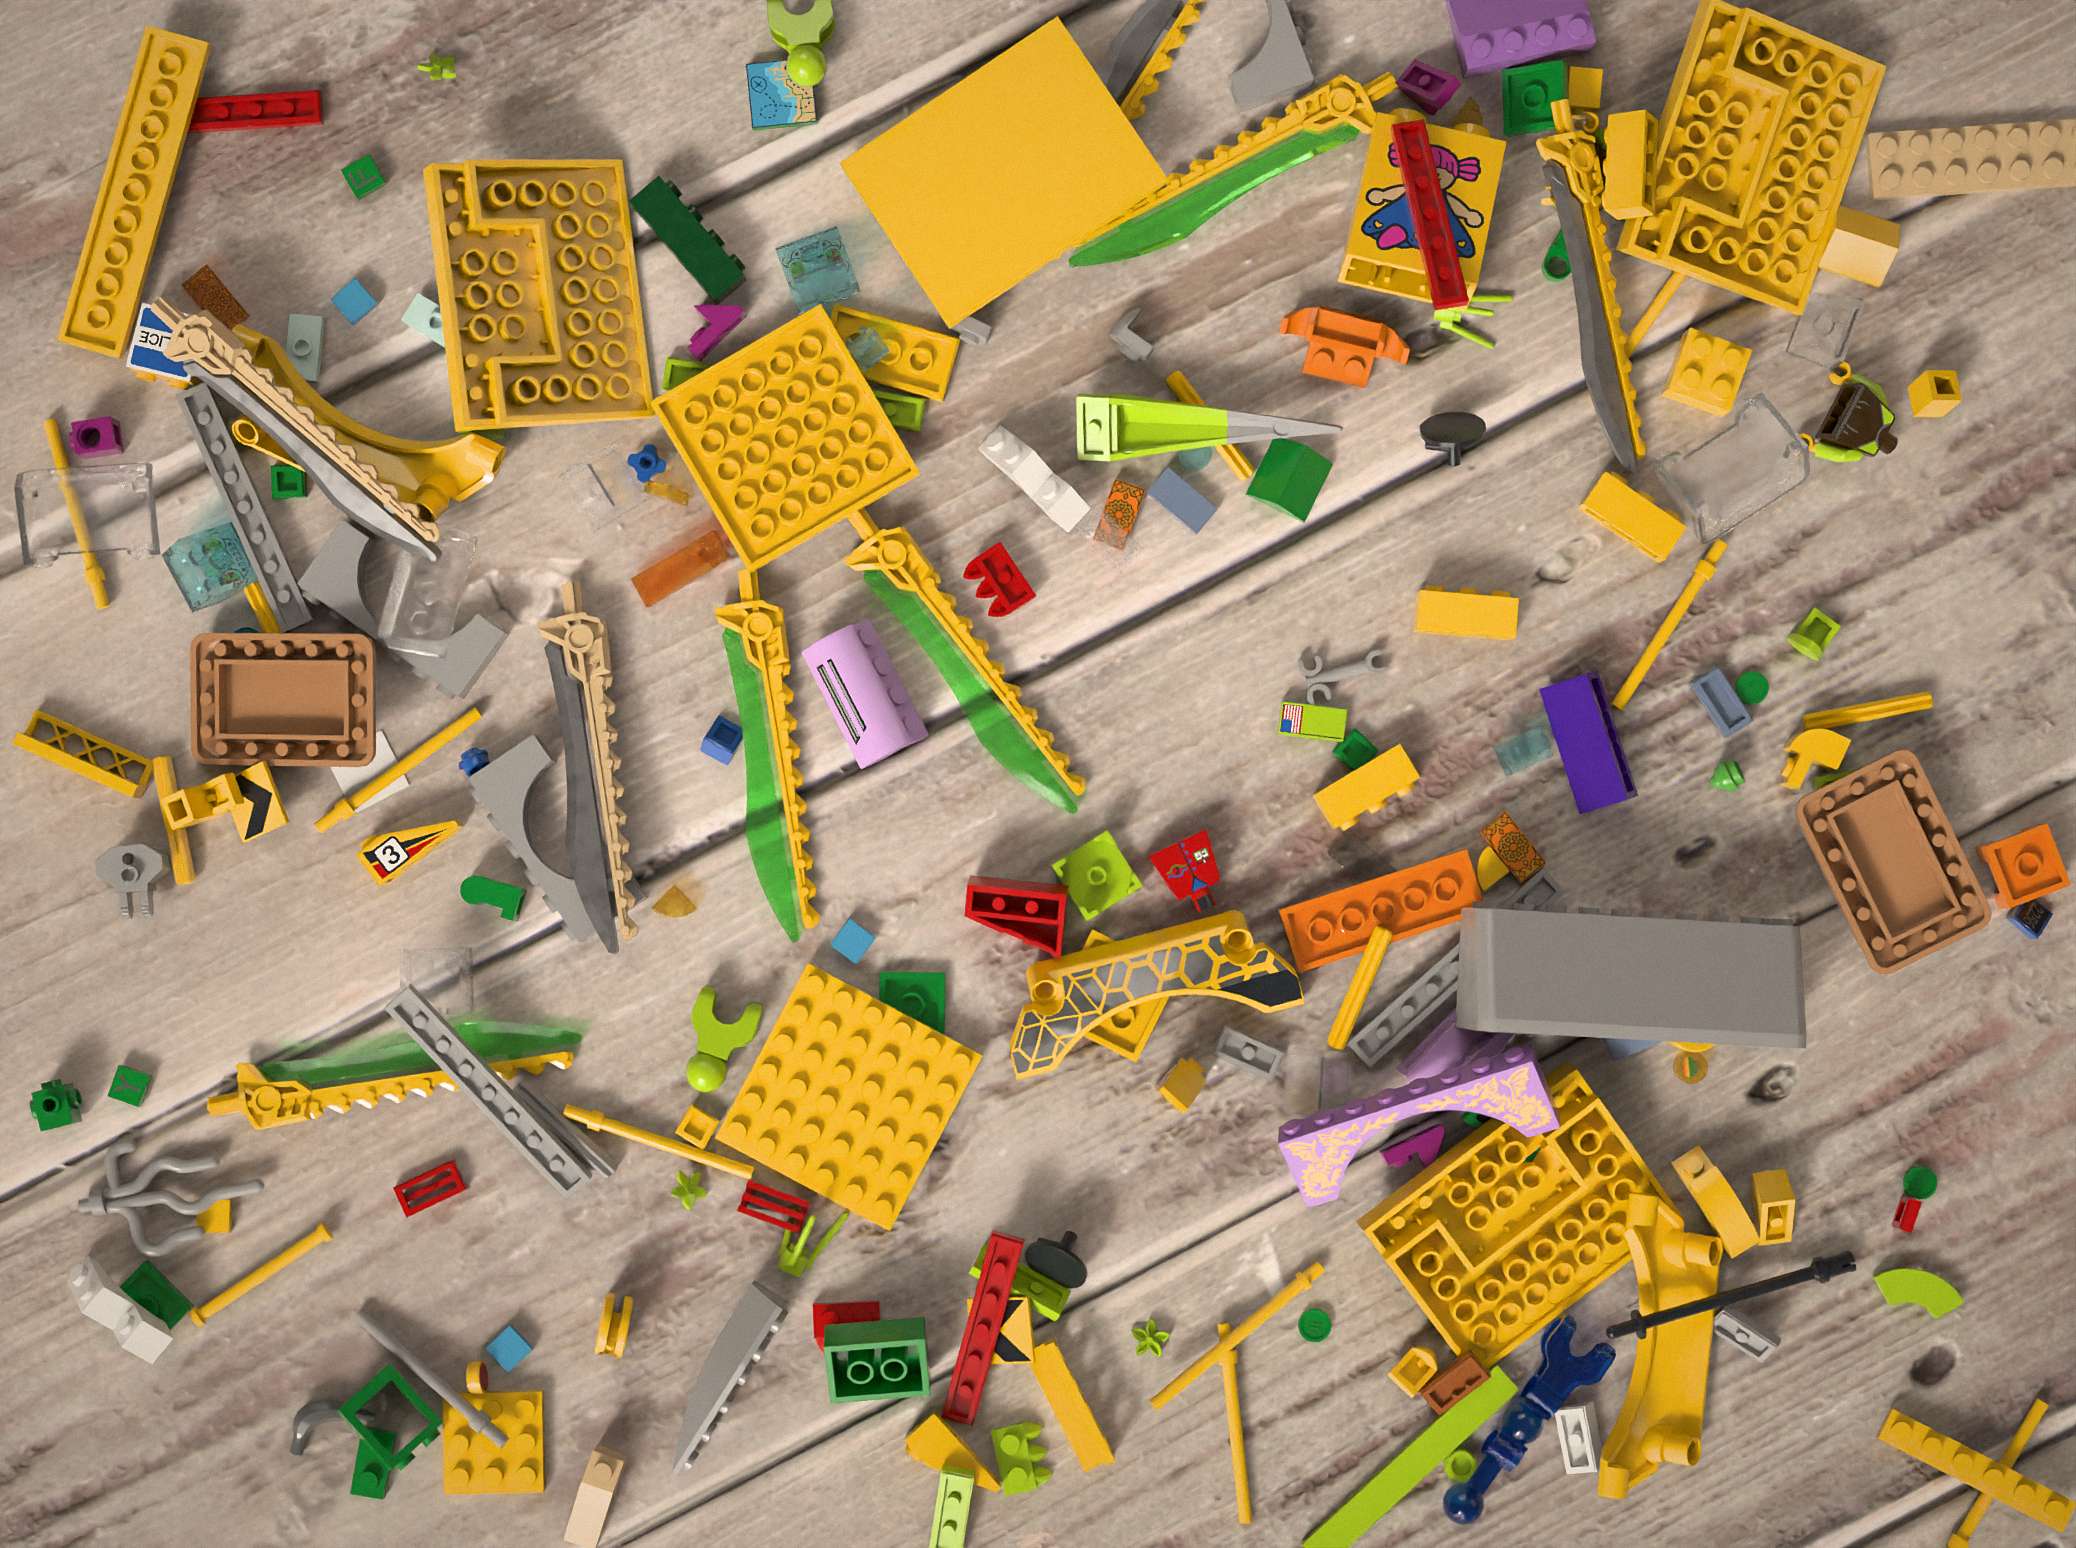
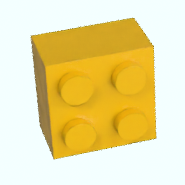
M1689 328L1682 334L1661 396L1720 417L1725 416L1732 409L1752 349Z

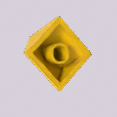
M1839 205L1818 267L1880 287L1899 249L1900 225Z

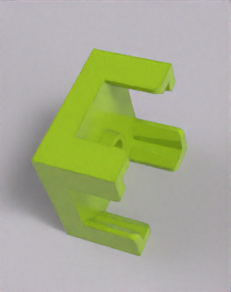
M1108 830L1051 865L1062 884L1069 886L1068 893L1086 921H1089L1143 886L1116 846V842Z

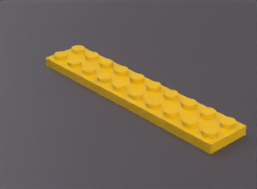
M146 25L57 341L123 360L212 45L210 43Z

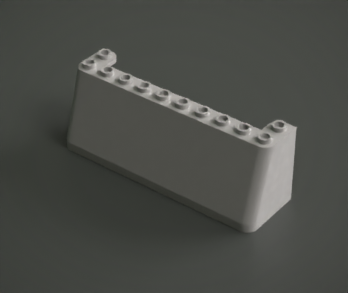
M1472 901V908L1461 909L1456 1007L1457 1028L1502 1033L1806 1048L1807 1033L1800 927L1793 926V919L1762 918L1761 922L1759 917H1741V923L1729 922V916L1709 915L1708 921H1696L1697 914L1676 913V919H1664V912L1644 911V917H1631L1632 910L1611 909L1610 916L1599 915V908L1579 907V914L1566 913L1567 906L1546 905V912L1534 911V904L1514 903L1513 910L1501 909L1500 902Z

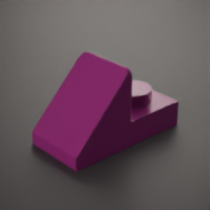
M1416 59L1396 81L1400 91L1432 116L1439 109H1442L1461 86L1456 76Z
M694 305L695 310L710 325L707 329L701 327L690 338L692 344L688 348L700 362L747 317L745 311L740 306Z
M1437 1123L1379 1151L1386 1165L1394 1164L1395 1168L1412 1161L1411 1155L1416 1153L1425 1169L1436 1160L1445 1130L1441 1124Z

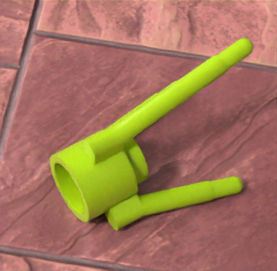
M1472 295L1470 302H1510L1513 300V296ZM1468 306L1466 311L1455 308L1435 311L1433 320L1441 321L1440 328L1452 330L1489 349L1495 347L1494 343L1453 323V321L1460 322L1462 312L1494 316L1495 312L1493 310Z
M792 1206L790 1208L791 1210L797 1211L796 1206ZM843 1213L809 1256H807L809 1250L804 1245L812 1230L816 1216L810 1215L798 1242H791L790 1247L792 1231L785 1229L782 1245L777 1253L781 1257L777 1266L797 1277L802 1275L804 1269L810 1270L815 1259L846 1221L848 1214ZM789 1216L787 1222L794 1224L795 1218Z

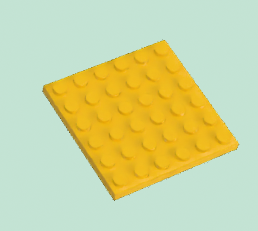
M821 304L650 402L750 574L920 476L914 461Z
M808 962L715 1138L890 1231L983 1055Z

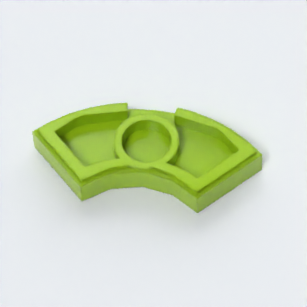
M1906 1267L1893 1268L1872 1276L1887 1304L1890 1306L1902 1302L1917 1303L1926 1308L1932 1317L1937 1319L1965 1303L1960 1294L1949 1283L1923 1270Z

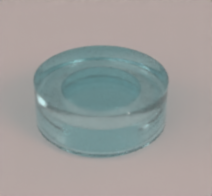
M1211 447L1179 451L1181 464L1191 471L1204 469L1212 457Z

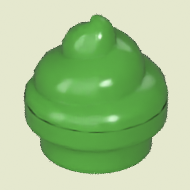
M1724 759L1714 769V775L1710 778L1709 784L1717 789L1733 792L1740 789L1739 785L1746 781L1736 760L1732 759L1727 762Z

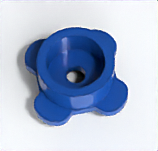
M646 444L642 451L637 454H630L627 460L628 465L634 467L638 473L637 479L642 483L649 482L651 477L666 470V462L660 460L656 453L657 448L653 444ZM646 460L650 461L649 466L644 465Z

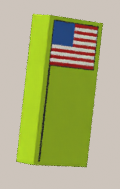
M1282 701L1277 735L1344 742L1347 709Z

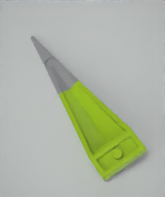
M1113 392L1112 394L1079 393L1076 397L1078 460L1115 461L1217 445L1339 433L1343 430V427L1340 425Z

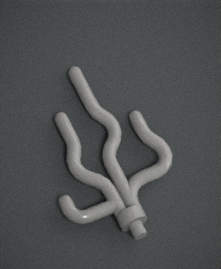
M127 1139L113 1144L105 1156V1168L109 1187L90 1191L89 1198L78 1200V1208L80 1213L91 1211L95 1217L111 1213L124 1215L129 1221L135 1247L144 1255L159 1257L169 1253L182 1242L202 1238L205 1235V1229L200 1225L183 1228L172 1232L161 1242L153 1244L145 1236L144 1223L140 1212L136 1208L164 1203L184 1215H197L205 1212L217 1201L260 1192L264 1189L265 1184L261 1179H254L209 1190L194 1202H187L177 1194L167 1190L137 1194L142 1192L161 1170L168 1169L180 1174L193 1173L217 1167L220 1164V1158L217 1155H209L191 1160H182L172 1156L159 1157L150 1161L135 1181L122 1184L118 1159L122 1154L133 1152L137 1148L135 1140Z

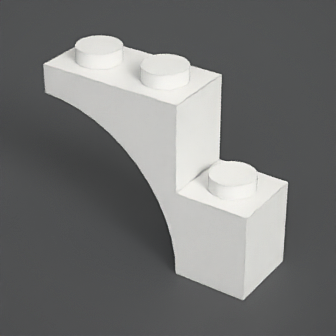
M1001 425L978 448L986 458L1010 477L1055 523L1067 532L1091 509L1068 483L1053 473L1032 448Z
M87 1256L81 1264L72 1270L67 1283L81 1312L113 1330L122 1348L153 1364L174 1339L166 1322L147 1311L129 1297L107 1275L99 1261Z

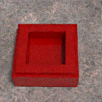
M1902 1195L1891 1224L1892 1227L1912 1233L1922 1202Z

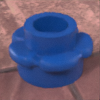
M477 747L465 751L461 755L462 761L458 765L459 769H464L468 777L472 776L490 763L487 755L488 752L486 750H479Z

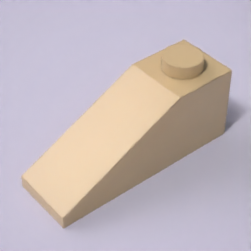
M599 1444L593 1449L563 1540L586 1548H596L629 1455Z

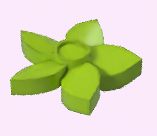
M431 52L429 55L430 63L418 64L419 70L430 72V79L432 81L441 80L442 77L446 79L456 77L454 69L455 57L447 56L440 59Z
M677 1171L676 1176L680 1186L673 1188L670 1195L676 1198L682 1197L683 1206L687 1210H691L696 1199L707 1196L706 1191L702 1187L697 1186L700 1181L701 1172L694 1173L688 1178L685 1173Z
M1151 1318L1146 1324L1145 1330L1140 1328L1131 1330L1134 1338L1140 1341L1136 1347V1355L1144 1354L1149 1349L1153 1355L1161 1358L1162 1349L1159 1343L1166 1341L1171 1334L1164 1331L1156 1332V1323Z

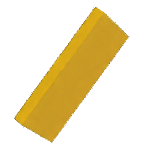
M834 303L830 321L867 382L943 402L960 338Z

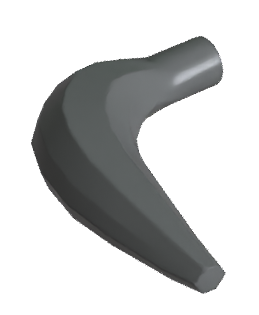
M323 1399L312 1401L298 1410L293 1421V1441L290 1453L303 1455L309 1434L320 1424L331 1421H344L337 1411L346 1402ZM363 1408L354 1414L360 1421L374 1422L375 1414Z

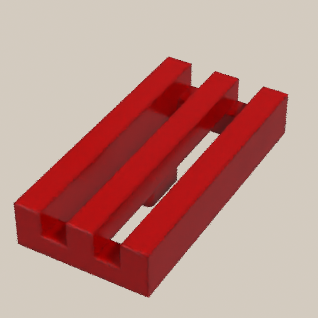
M455 1159L393 1187L406 1218L469 1188L463 1181V1175L458 1170ZM450 1169L452 1175L412 1194L404 1195L403 1190ZM456 1182L458 1187L410 1208L408 1202L448 1183Z
M748 1180L737 1212L800 1234L811 1202ZM755 1189L800 1205L802 1208L800 1212L755 1197L752 1193ZM752 1202L796 1218V1224L794 1225L747 1208L748 1204Z

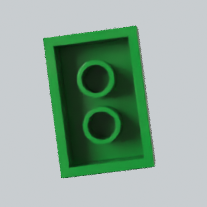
M925 1317L825 1325L824 1354L830 1404L930 1396L931 1372Z

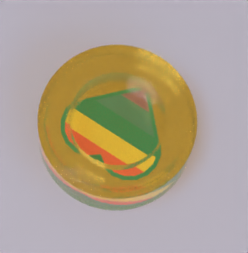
M1683 1051L1674 1059L1673 1071L1680 1081L1695 1084L1705 1078L1708 1064L1705 1057L1699 1052Z

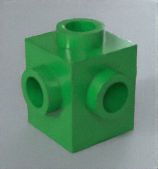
M61 1079L42 1083V1090L31 1093L33 1100L30 1101V1110L33 1118L38 1119L41 1132L82 1122L79 1109L82 1107V1098L77 1088L74 1089L73 1083L62 1085Z

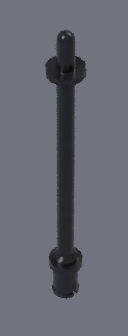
M1845 1251L1828 1258L1819 1256L1813 1258L1809 1267L1642 1316L1635 1309L1631 1311V1320L1609 1326L1606 1329V1335L1610 1339H1615L1636 1332L1637 1337L1642 1340L1647 1336V1329L1813 1279L1821 1284L1829 1282L1831 1277L1856 1271V1264H1850L1855 1262V1259L1850 1251Z

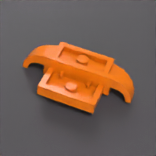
M1323 305L1304 307L1284 315L1279 329L1280 334L1303 336L1304 340L1310 341L1302 369L1303 373L1366 388L1374 357L1381 358L1383 356L1406 365L1410 352L1409 346L1394 329L1382 322V320Z

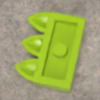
M1020 1422L991 1429L1005 1496L1035 1490L1046 1483L1053 1475V1472L1045 1467L1033 1466V1464L1042 1460L1048 1452V1449L1041 1445L1027 1443L1034 1440L1042 1432L1043 1427L1039 1424Z

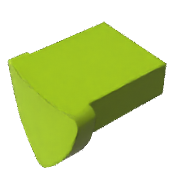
M1814 607L1809 611L1794 633H1790L1786 639L1793 647L1807 657L1820 661L1823 657V651L1841 626Z

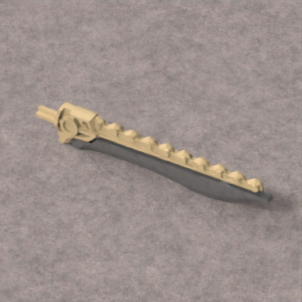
M163 295L150 306L151 311L173 330L171 339L167 343V349L163 351L164 356L175 362L183 361L185 372L191 376H197L268 433L311 477L334 506L371 532L395 545L430 558L431 561H436L442 557V551L430 541L436 542L440 538V532L442 531L438 524L423 521L419 517L420 510L417 504L403 502L399 498L398 494L400 492L395 484L381 482L378 479L379 473L375 465L361 463L357 459L358 453L353 445L340 444L336 440L337 433L333 426L320 425L315 420L316 414L312 407L298 405L295 402L294 397L296 396L292 388L278 386L274 382L273 378L275 376L270 368L257 367L253 363L254 357L250 349L245 348V343L212 315L208 309L186 317Z
M566 582V584H562L565 615L550 618L546 622L539 621L537 624L542 637L549 640L544 650L550 667L565 749L567 780L565 845L576 888L586 913L608 952L616 955L619 952L611 892L615 891L620 933L623 936V940L628 941L634 936L637 937L639 926L628 916V911L631 908L634 909L636 898L625 888V883L629 880L631 881L633 870L622 860V856L626 852L628 853L631 843L619 832V828L625 825L628 816L616 804V800L623 796L625 788L613 775L617 769H620L622 760L611 750V745L617 742L619 732L608 722V717L612 714L614 715L616 705L605 694V690L611 687L613 677L610 675L612 674L608 626L607 621L589 616L584 612L581 582ZM562 647L569 672L582 681L584 685L612 878H608L580 686L567 675L564 655L561 651Z

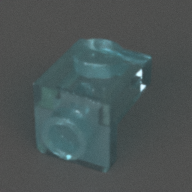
M1539 726L1493 747L1506 777L1553 756L1549 747V741Z

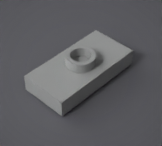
M1224 1025L1211 1055L1272 1082L1285 1051Z
M1731 1305L1720 1307L1715 1312L1713 1332L1760 1363L1779 1347L1782 1338Z

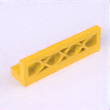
M35 709L25 733L17 732L12 743L132 798H142L154 772L152 760L38 709ZM41 719L52 724L56 737L45 741L34 737ZM59 727H61V728H63V729H65V730H67V731H69V732H66V733L62 734ZM76 734L82 737L86 750L72 754L68 752L64 739ZM89 740L99 745L91 747ZM58 741L60 748L52 745V743ZM108 748L112 751L116 763L107 767H101L97 763L94 752ZM88 754L90 761L81 757ZM119 754L128 757V759L121 761ZM134 761L146 765L139 783L128 779L123 765ZM118 768L120 775L110 770Z
M1054 1337L1035 1346L1036 1363L1029 1365L1084 1471L1087 1472L1104 1462L1106 1466L1115 1462V1455Z

